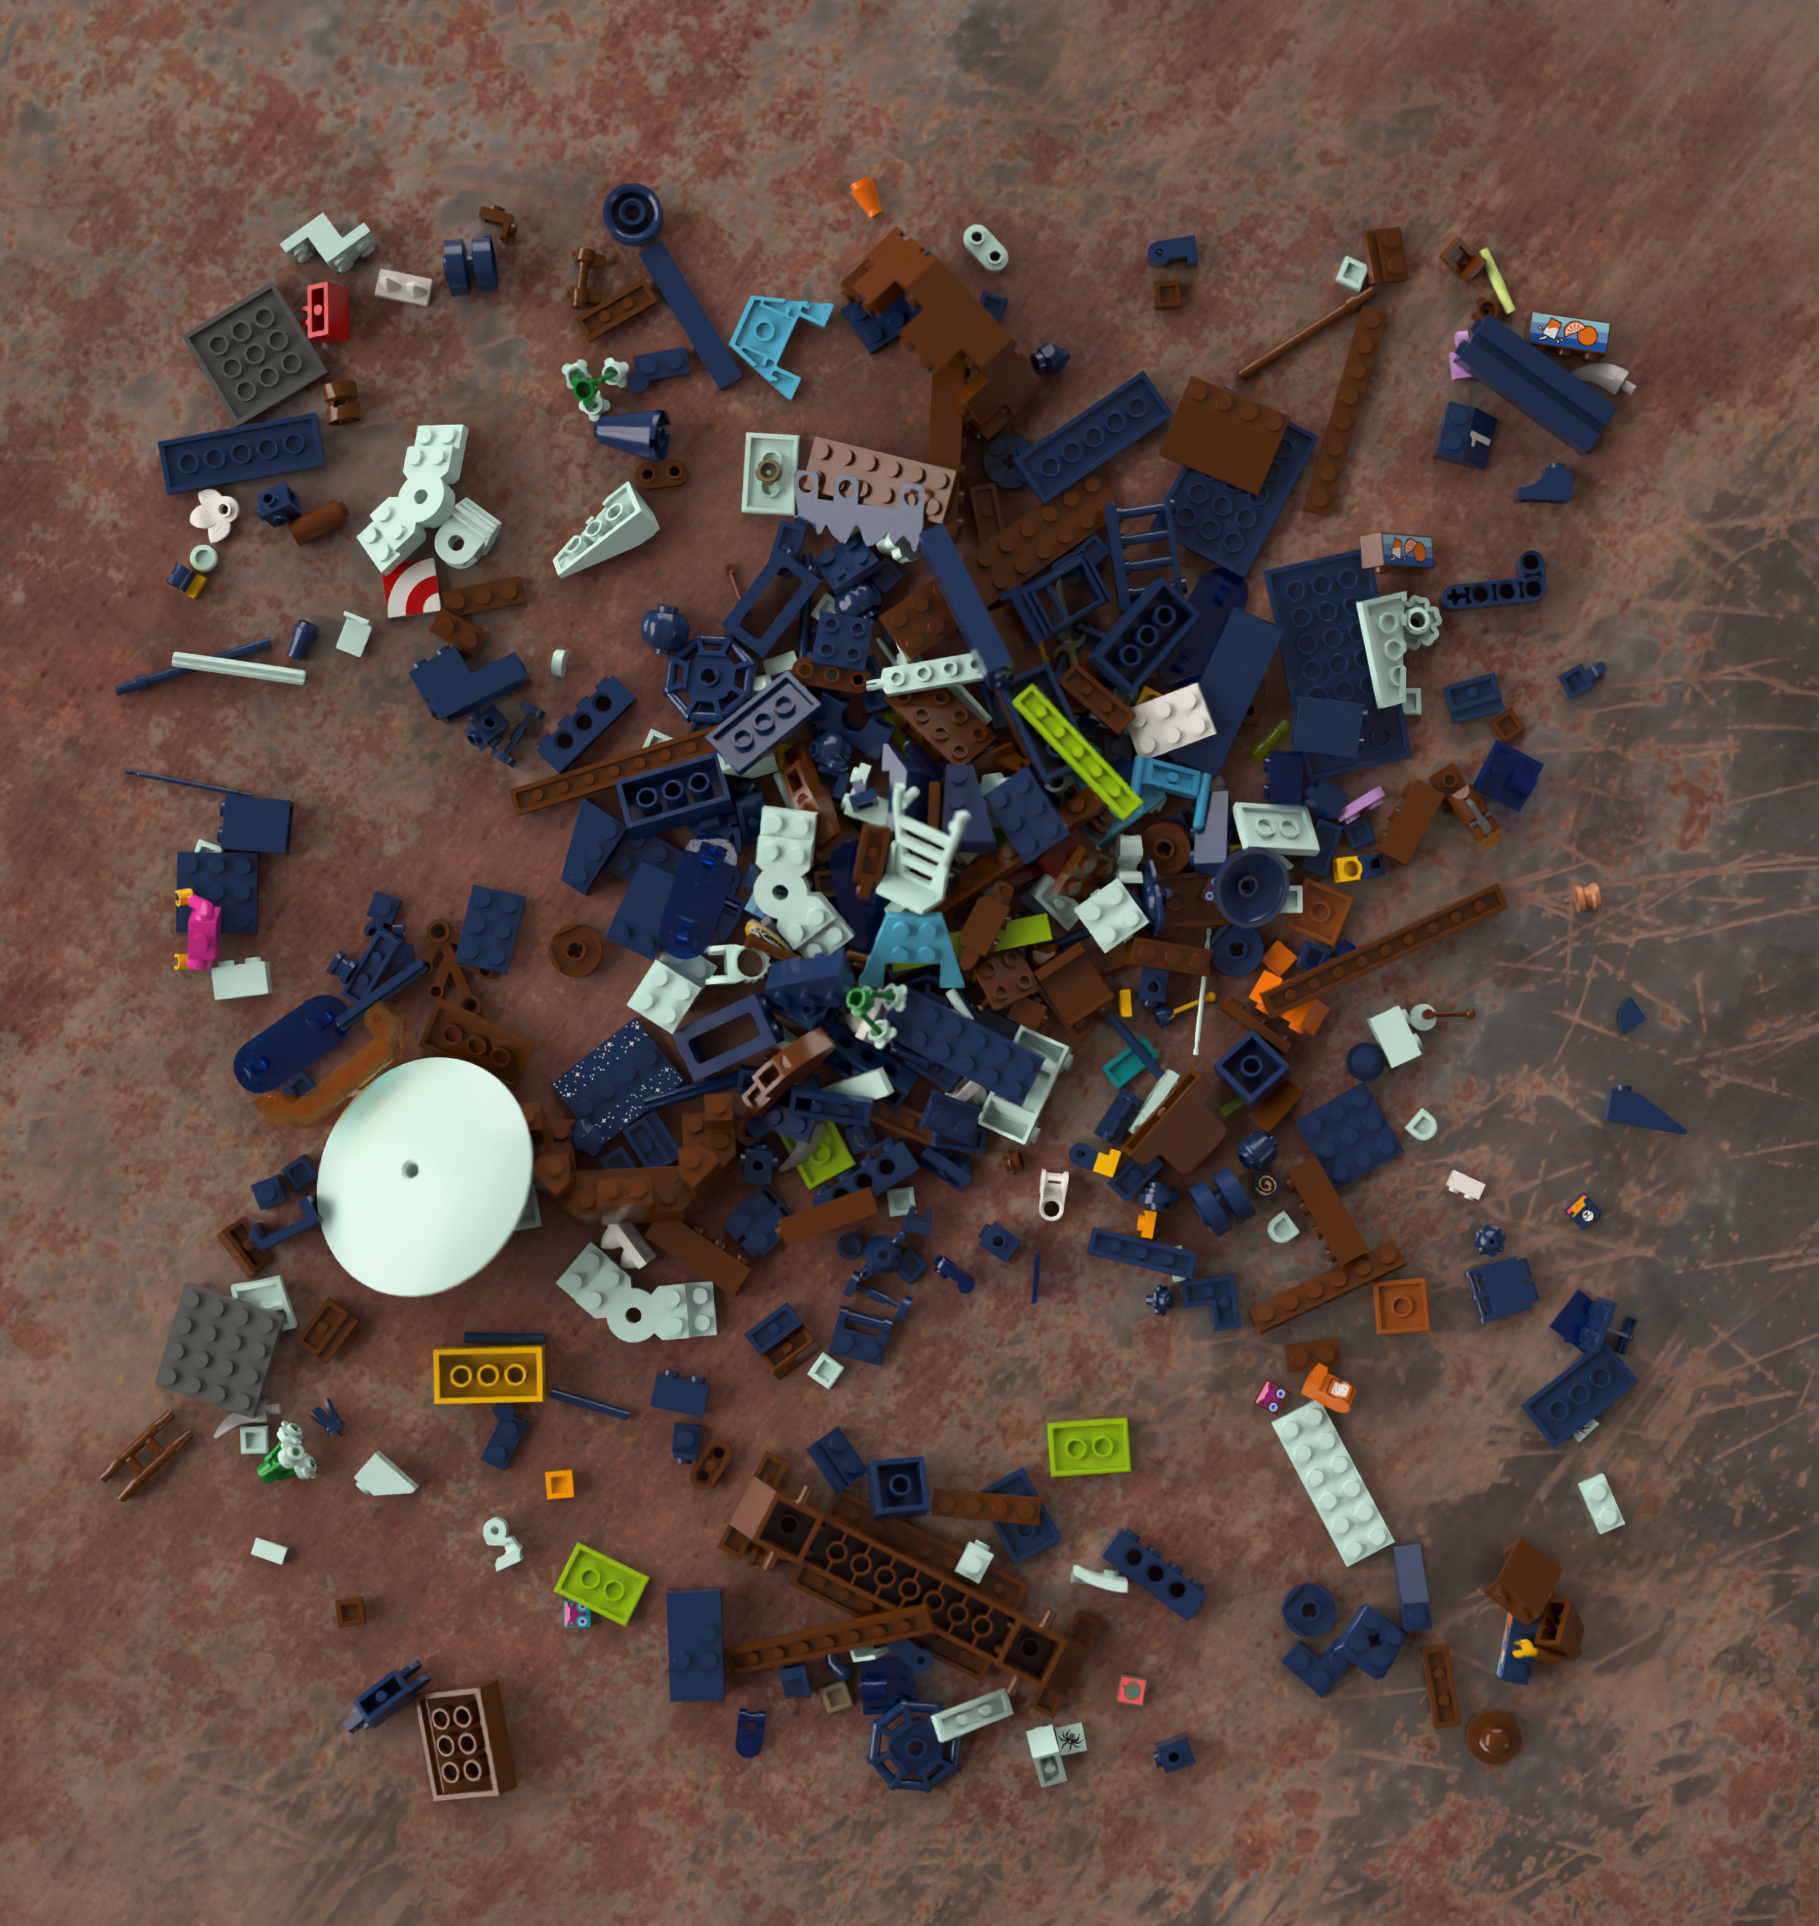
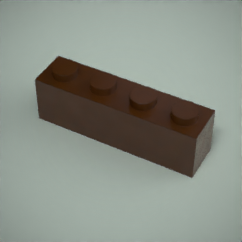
M1311 1156L1285 1171L1288 1177L1284 1181L1291 1193L1296 1191L1301 1201L1298 1202V1205L1305 1217L1310 1215L1314 1225L1311 1228L1318 1240L1323 1238L1328 1246L1324 1251L1331 1263L1337 1262L1339 1266H1343L1369 1251L1316 1156Z
M684 1221L652 1223L644 1235L646 1238L731 1296L735 1295L752 1270L748 1266L751 1262L739 1253H736L734 1256L726 1251L728 1246L717 1238H714L712 1241L704 1236L706 1231L694 1222L691 1226Z

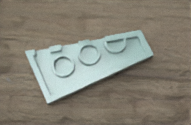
M1407 591L1356 603L1377 708H1385L1406 702V667L1403 666V654L1406 652L1404 626L1407 625V614H1404V601H1407Z

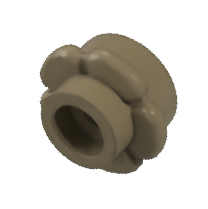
M773 459L762 460L756 470L757 479L762 481L764 485H773L775 481H779L782 477L780 464ZM767 470H771L770 475L766 473Z

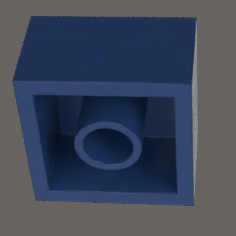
M1253 1029L1213 1065L1215 1074L1251 1111L1291 1076L1290 1066Z
M924 1456L872 1460L866 1467L872 1521L925 1516L931 1508Z

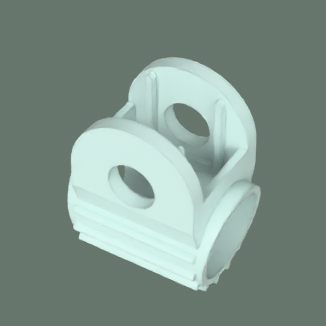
M466 497L454 506L450 517L437 532L435 537L436 552L442 560L453 568H469L479 560L482 554L485 556L490 551L502 523ZM458 540H464L463 548L454 551V543Z
M736 944L703 947V953H708V956L723 955L725 975L711 976L709 979H705V985H728L744 981L745 984L748 982L755 983L757 979L761 980L764 978L763 975L769 973L767 969L771 966L769 964L771 957L755 948L748 949L744 945ZM752 950L759 954L763 967L758 976L748 977L740 972L737 966V958L741 951Z

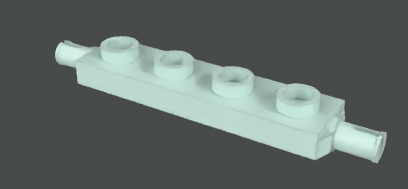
M969 653L882 668L881 678L866 680V685H868L866 688L868 692L883 689L887 697L983 681L984 678L972 654Z

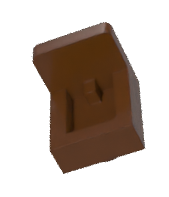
M490 204L489 208L481 206L479 212L481 222L503 228L500 240L502 244L508 245L509 240L515 238L517 224L513 215L504 212L505 209L497 205Z
M1455 237L1438 256L1458 279L1467 281L1478 277L1482 272V267L1487 263L1484 257L1477 256L1460 237Z

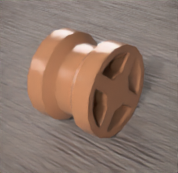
M1591 883L1588 887L1574 886L1573 895L1578 912H1584L1587 908L1601 909V896L1597 883Z

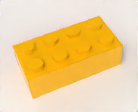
M545 1345L437 1347L433 1350L434 1404L543 1402L546 1399Z

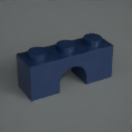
M825 689L818 700L822 705L825 719L823 721L811 722L813 726L821 732H836L843 738L845 743L860 749L862 755L878 760L883 754V744L889 743L898 726L875 713L864 726L852 724L846 715V709L851 700L836 691Z

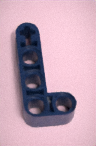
M1528 550L1518 557L1516 561V578L1451 585L1440 594L1439 604L1447 612H1458L1536 603L1544 597L1547 590L1543 557L1536 550ZM1530 557L1535 561L1534 570L1526 569L1523 564L1524 558ZM1528 584L1537 586L1538 595L1536 597H1532L1527 593L1526 587ZM1501 587H1508L1511 590V599L1508 600L1501 597ZM1480 589L1485 593L1484 602H1478L1474 599V590ZM1451 592L1454 597H1461L1466 593L1465 598L1459 599L1454 605L1452 600H1447Z

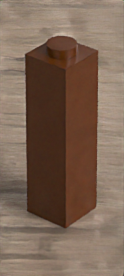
M869 1186L778 1219L779 1225L775 1227L779 1241H785L788 1246L879 1213Z

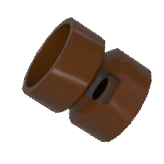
M336 381L322 386L324 402L329 404V407L326 408L329 425H347L362 420L360 403L355 402L358 398L356 381Z

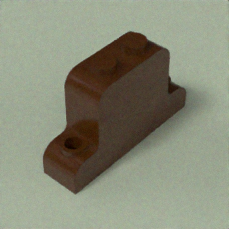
M1191 1068L1121 1149L1139 1164H1148L1157 1155H1160L1182 1174H1191L1199 1169L1209 1153L1219 1147L1226 1133L1224 1124L1204 1106V1101L1211 1093V1083L1202 1074Z

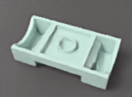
M1020 1025L1014 1041L1046 1057V1060L1021 1107L990 1091L982 1112L978 1117L977 1124L1028 1146L1030 1142L1035 1143L1041 1129L1037 1127V1120L1059 1072L1061 1073L1063 1069L1068 1070L1070 1068L1074 1055L1071 1054L1072 1048Z

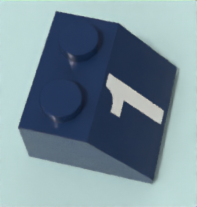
M1449 401L1444 408L1432 458L1484 471L1497 418L1476 407Z

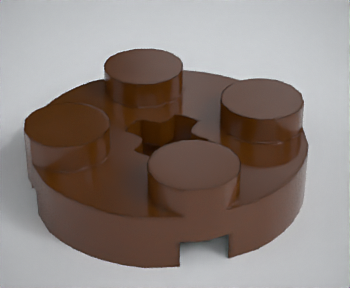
M1159 821L1152 824L1143 833L1141 838L1143 848L1141 861L1145 865L1147 860H1153L1157 874L1172 875L1178 873L1190 861V850H1193V843L1189 833L1181 823ZM1163 841L1172 847L1169 855H1166L1165 851H1160L1159 849L1163 845Z
M566 925L560 928L551 940L549 946L550 961L556 970L566 976L576 978L587 976L602 961L603 945L601 939L595 931L585 925ZM573 943L583 947V951L580 952L581 957L576 958L575 955H569L568 951L572 950L571 945Z

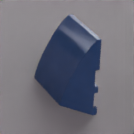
M883 744L882 771L890 772L887 825L883 826H890L891 828L888 849H890L891 842L896 840L893 812L894 785L896 783L905 784V793L912 787L919 790V796L904 808L905 816L928 826L930 782H937V777L889 744ZM906 829L907 835L915 839L922 837Z

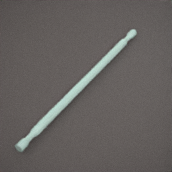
M1207 929L1205 949H1210L1212 929ZM1203 976L1201 978L1193 1055L1199 1054L1198 1046L1201 1036L1207 977Z

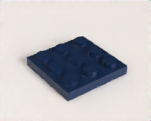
M177 852V890L190 888L194 895L211 902L214 907H221V933L258 934L260 854ZM176 893V900H179V896ZM176 905V932L188 933V923L193 909L189 905Z
M1364 1081L1294 1121L1313 1156H1316L1335 1191L1404 1152Z

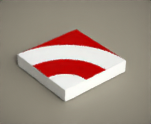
M434 558L402 562L388 576L382 573L389 619L440 611L442 606Z

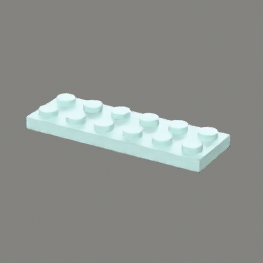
M1312 1400L1271 1422L1347 1567L1395 1542L1322 1404Z

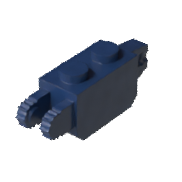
M415 1660L401 1671L396 1669L390 1672L355 1699L353 1702L355 1707L352 1709L354 1714L343 1722L349 1733L354 1734L362 1727L366 1730L370 1727L377 1728L418 1696L417 1692L431 1681L429 1673L421 1675L412 1683L408 1680L422 1667L420 1660Z

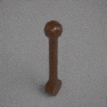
M728 564L725 572L731 577L739 601L742 598V593L735 575L736 566ZM750 610L744 617H748L750 615Z
M1471 1008L1466 1011L1433 1012L1431 1009H1426L1422 1012V1017L1425 1020H1430L1433 1017L1463 1016L1473 1019L1476 1015L1475 1011Z

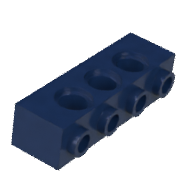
M613 675L609 679L604 677L595 686L597 691L591 697L586 695L576 705L578 710L572 716L569 714L565 715L557 723L559 728L552 735L547 733L538 742L540 747L536 751L559 774L564 773L637 702V699ZM608 698L611 700V707L608 711L602 712L598 710L597 703L600 699ZM582 717H590L592 719V726L588 730H580L578 727V722ZM565 735L573 738V744L569 749H562L559 746L561 737Z
M834 1022L829 1027H824L836 1048L822 1063L847 1079L883 1067L894 1092L878 1099L898 1110L919 1077V1074L870 1043L855 1037L854 1033L837 1022Z
M893 1140L882 1147L884 1153L875 1158L871 1154L860 1161L861 1168L852 1173L848 1169L836 1178L839 1182L832 1187L825 1184L814 1191L816 1197L812 1201L817 1206L835 1199V1191L840 1188L846 1189L849 1194L861 1190L862 1188L857 1185V1178L861 1174L871 1176L872 1185L870 1188L875 1198L920 1167L904 1142L897 1143L896 1140ZM890 1159L894 1162L895 1169L891 1174H883L880 1171L879 1164L882 1160Z
M1119 1527L1101 1551V1557L1189 1622L1207 1598L1206 1592L1203 1591L1205 1586L1194 1577L1189 1580L1183 1576L1182 1572L1184 1570L1173 1561H1170L1169 1564L1160 1558L1162 1553L1149 1544L1146 1548L1138 1542L1141 1537L1131 1529L1127 1528L1124 1531ZM1133 1549L1141 1552L1140 1560L1135 1563H1131L1126 1559L1127 1553ZM1153 1566H1159L1163 1570L1162 1575L1157 1579H1152L1148 1576V1571ZM1175 1582H1180L1184 1585V1590L1179 1595L1170 1593V1586Z

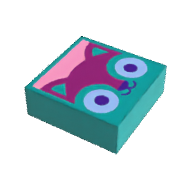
M564 1599L563 1627H591V1609L570 1599Z

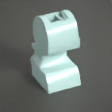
M1118 834L1114 849L1115 857L1118 860L1112 872L1113 881L1118 878L1122 884H1142V872L1136 870L1137 864L1143 856L1141 836L1136 834L1134 836Z
M502 1517L490 1519L483 1528V1536L488 1545L503 1546L506 1550L505 1554L499 1556L496 1560V1572L524 1558L522 1553L523 1546L516 1540L514 1535L508 1536L509 1524Z

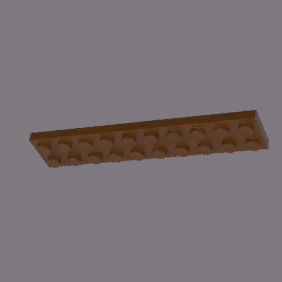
M1096 469L1045 504H1041L962 559L986 609L998 601L1000 594L1015 585H1021L1087 539L1094 532L1104 527L1106 522L1103 502L1113 500L1116 503V507L1121 506V509H1124ZM934 579L879 617V620L909 662L958 629Z

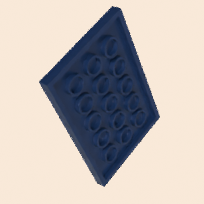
M1224 387V389H1226V390H1228V391H1230V392L1235 393L1234 391H1232V390H1230V389ZM1289 421L1258 496L1182 466L1168 493L1170 498H1174L1176 505V514H1172L1176 544L1244 579L1319 436ZM1164 513L1156 515L1149 530L1166 529Z

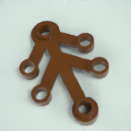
M435 919L427 927L426 933L430 943L422 960L423 962H428L431 968L423 975L433 973L435 969L433 961L439 948L443 952L444 959L434 983L428 988V995L434 1000H438L439 997L443 998L445 994L444 986L451 971L462 998L459 1007L468 1010L467 1003L474 1001L476 1009L470 1012L478 1015L482 1009V1003L478 997L472 995L461 967L477 973L482 979H490L494 972L490 971L488 976H483L481 969L455 964L456 953L450 942L459 945L461 935L453 931L451 923L447 920ZM443 927L445 929L443 937L436 935L437 928ZM434 987L441 989L440 996L434 997L432 995Z

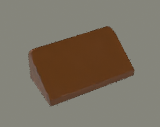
M1287 1079L1253 1111L1250 1110L1247 1116L1266 1133H1269L1304 1093Z
M242 1216L222 1230L217 1237L244 1274L251 1278L271 1263L274 1258L267 1249L260 1250L259 1246L254 1247L248 1235L251 1232L249 1224Z
M803 1323L763 1353L761 1357L772 1374L778 1380H781L822 1348Z

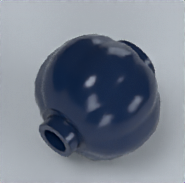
M864 579L838 597L835 595L834 610L836 614L872 619L874 621L880 616L879 611L882 607L881 590L869 579Z
M657 604V610H650L643 617L640 626L641 636L648 645L655 648L654 653L670 655L671 650L680 648L687 641L690 634V625L687 617L684 614L678 613L679 607Z

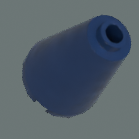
M657 409L604 416L594 425V437L602 445L653 463H661L660 460L666 458L670 442V434L665 431V425H670L669 414L666 410Z

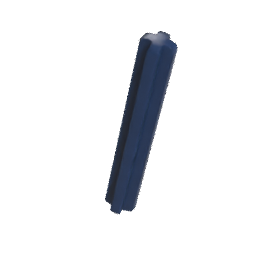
M420 958L415 960L335 1019L337 1026L342 1031L349 1029L428 971L426 964Z
M739 1071L646 1097L643 1099L644 1108L647 1112L736 1087Z

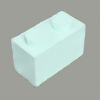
M261 957L246 958L245 964L235 965L234 960L218 962V967L211 968L215 1000L220 1001L273 994L269 962H261Z
M1394 1006L1366 1019L1379 1048L1383 1051L1389 1068H1394L1422 1055L1419 1050L1423 1047L1417 1033L1412 1034L1408 1026L1411 1023V1019L1405 1008L1401 1010L1400 1006Z

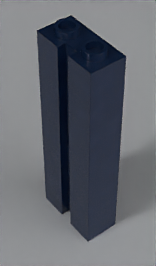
M1490 314L1482 319L1478 318L1469 330L1472 332L1467 341L1463 339L1455 349L1454 353L1457 356L1453 362L1578 454L1588 453L1600 436V432L1607 426L1618 408Z
M944 523L920 533L919 540L922 556L989 691L1007 688L1015 680L1013 661Z
M1233 607L1199 680V686L1217 734L1167 752V756L1171 757L1170 762L1182 767L1187 764L1194 767L1195 770L1201 771L1200 773H1209L1217 777L1285 632L1283 627L1259 618L1239 607Z

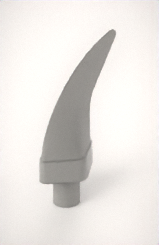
M1590 364L1570 372L1580 381L1594 382L1616 395L1619 389L1632 395L1636 388L1635 384L1626 380L1629 372L1612 364Z
M817 1121L810 1144L797 1140L794 1151L780 1167V1172L800 1164L814 1151L824 1131V1122Z
M269 1398L262 1399L257 1416L254 1419L233 1412L219 1426L214 1434V1438L220 1437L240 1424L267 1422L271 1415L282 1414L281 1403L270 1404Z

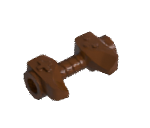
M577 248L572 253L574 263L579 269L576 285L571 286L570 290L567 291V298L570 299L571 308L586 310L588 304L599 305L601 302L602 294L587 288L589 269L606 266L607 262L604 255L595 254L596 251L593 249Z
M1019 910L1011 915V920L1036 916V914L1029 912L1025 915V913L1023 914ZM1040 943L1030 944L1028 946L1032 952L1027 959L1033 968H1040L1054 958L1053 956L1059 952V948L1056 943L1041 946Z

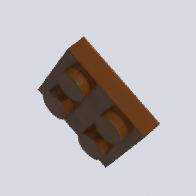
M1079 844L1051 889L1057 895L1084 902L1091 897V893L1101 887L1106 877L1112 872L1118 859L1112 853Z

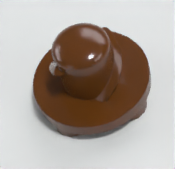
M1490 1709L1480 1712L1469 1721L1466 1739L1470 1751L1477 1759L1487 1764H1501L1510 1760L1517 1753L1521 1743V1732L1517 1722L1508 1713Z

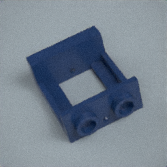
M309 1196L298 1201L305 1218L270 1236L262 1222L250 1225L251 1232L248 1235L254 1247L259 1246L260 1250L271 1248L323 1221L322 1216L318 1213L317 1196Z

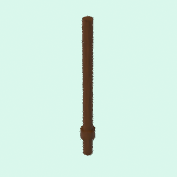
M1370 286L1355 297L1351 295L1343 300L1344 304L1237 371L1239 378L1243 381L1346 314H1353L1361 309L1360 305L1377 295L1376 290L1373 286Z

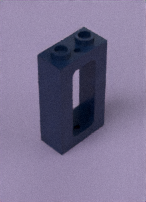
M780 547L721 624L723 628L763 658L823 581L819 577L821 572L810 563L805 566L799 562L800 556L789 547L785 550ZM782 567H786L801 578L802 586L764 636L758 638L741 625L740 622Z
M513 652L428 694L430 702L427 703V707L433 718L448 724L531 683L532 680L521 658Z
M763 991L673 1033V1037L694 1082L785 1041L783 1026L776 1020L772 1012L773 1005ZM745 1013H751L760 1030L759 1037L706 1061L696 1036Z

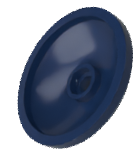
M1256 847L1239 850L1223 862L1216 874L1213 885L1215 905L1219 913L1228 922L1236 926L1256 928L1265 925L1280 913L1286 903L1289 894V875L1283 862L1272 852ZM1246 880L1245 887L1241 888V883Z

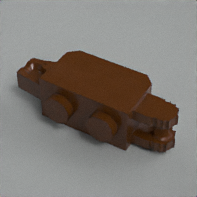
M1000 881L989 897L984 896L978 899L959 935L960 945L965 947L958 962L963 970H972L980 955L985 958L987 952L993 954L1000 941L995 938L999 929L1005 931L1012 918L1008 914L1010 910L1008 906L1014 888L1005 882Z

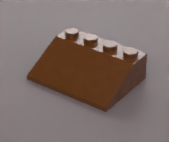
M1191 375L1159 456L1258 496L1291 416Z
M498 1680L476 1682L418 1693L415 1703L433 1801L499 1796L517 1787Z

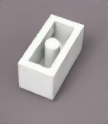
M1452 1170L1446 1186H1449V1190L1456 1194L1458 1192L1464 1193L1465 1198L1473 1201L1474 1199L1479 1200L1485 1184Z

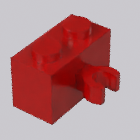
M328 281L307 285L308 306L300 308V312L308 314V319L301 322V326L308 327V338L326 344L350 341L349 288Z

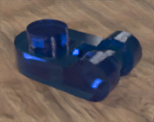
M942 1254L936 1257L933 1264L936 1266L934 1271L946 1280L950 1277L956 1281L959 1291L963 1294H968L974 1289L975 1280L972 1276Z
M739 1708L735 1744L737 1752L742 1757L753 1758L761 1751L766 1711L758 1710L757 1713L749 1712L746 1708ZM746 1722L757 1723L756 1730L746 1729Z

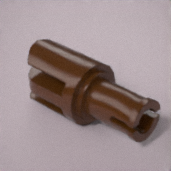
M1074 783L1067 788L1068 790L1065 791L1064 795L1071 799L1080 793L1082 789L1078 783ZM1106 809L1086 822L1085 825L1101 840L1105 837L1106 832L1112 828V824L1116 823L1118 819Z

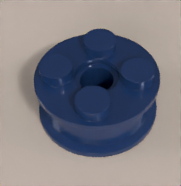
M638 183L623 184L615 188L605 200L603 207L604 222L608 232L617 242L629 247H639L650 243L657 237L663 225V211L657 195L650 188ZM636 209L640 211L639 218L633 221L627 219L626 214L628 211Z

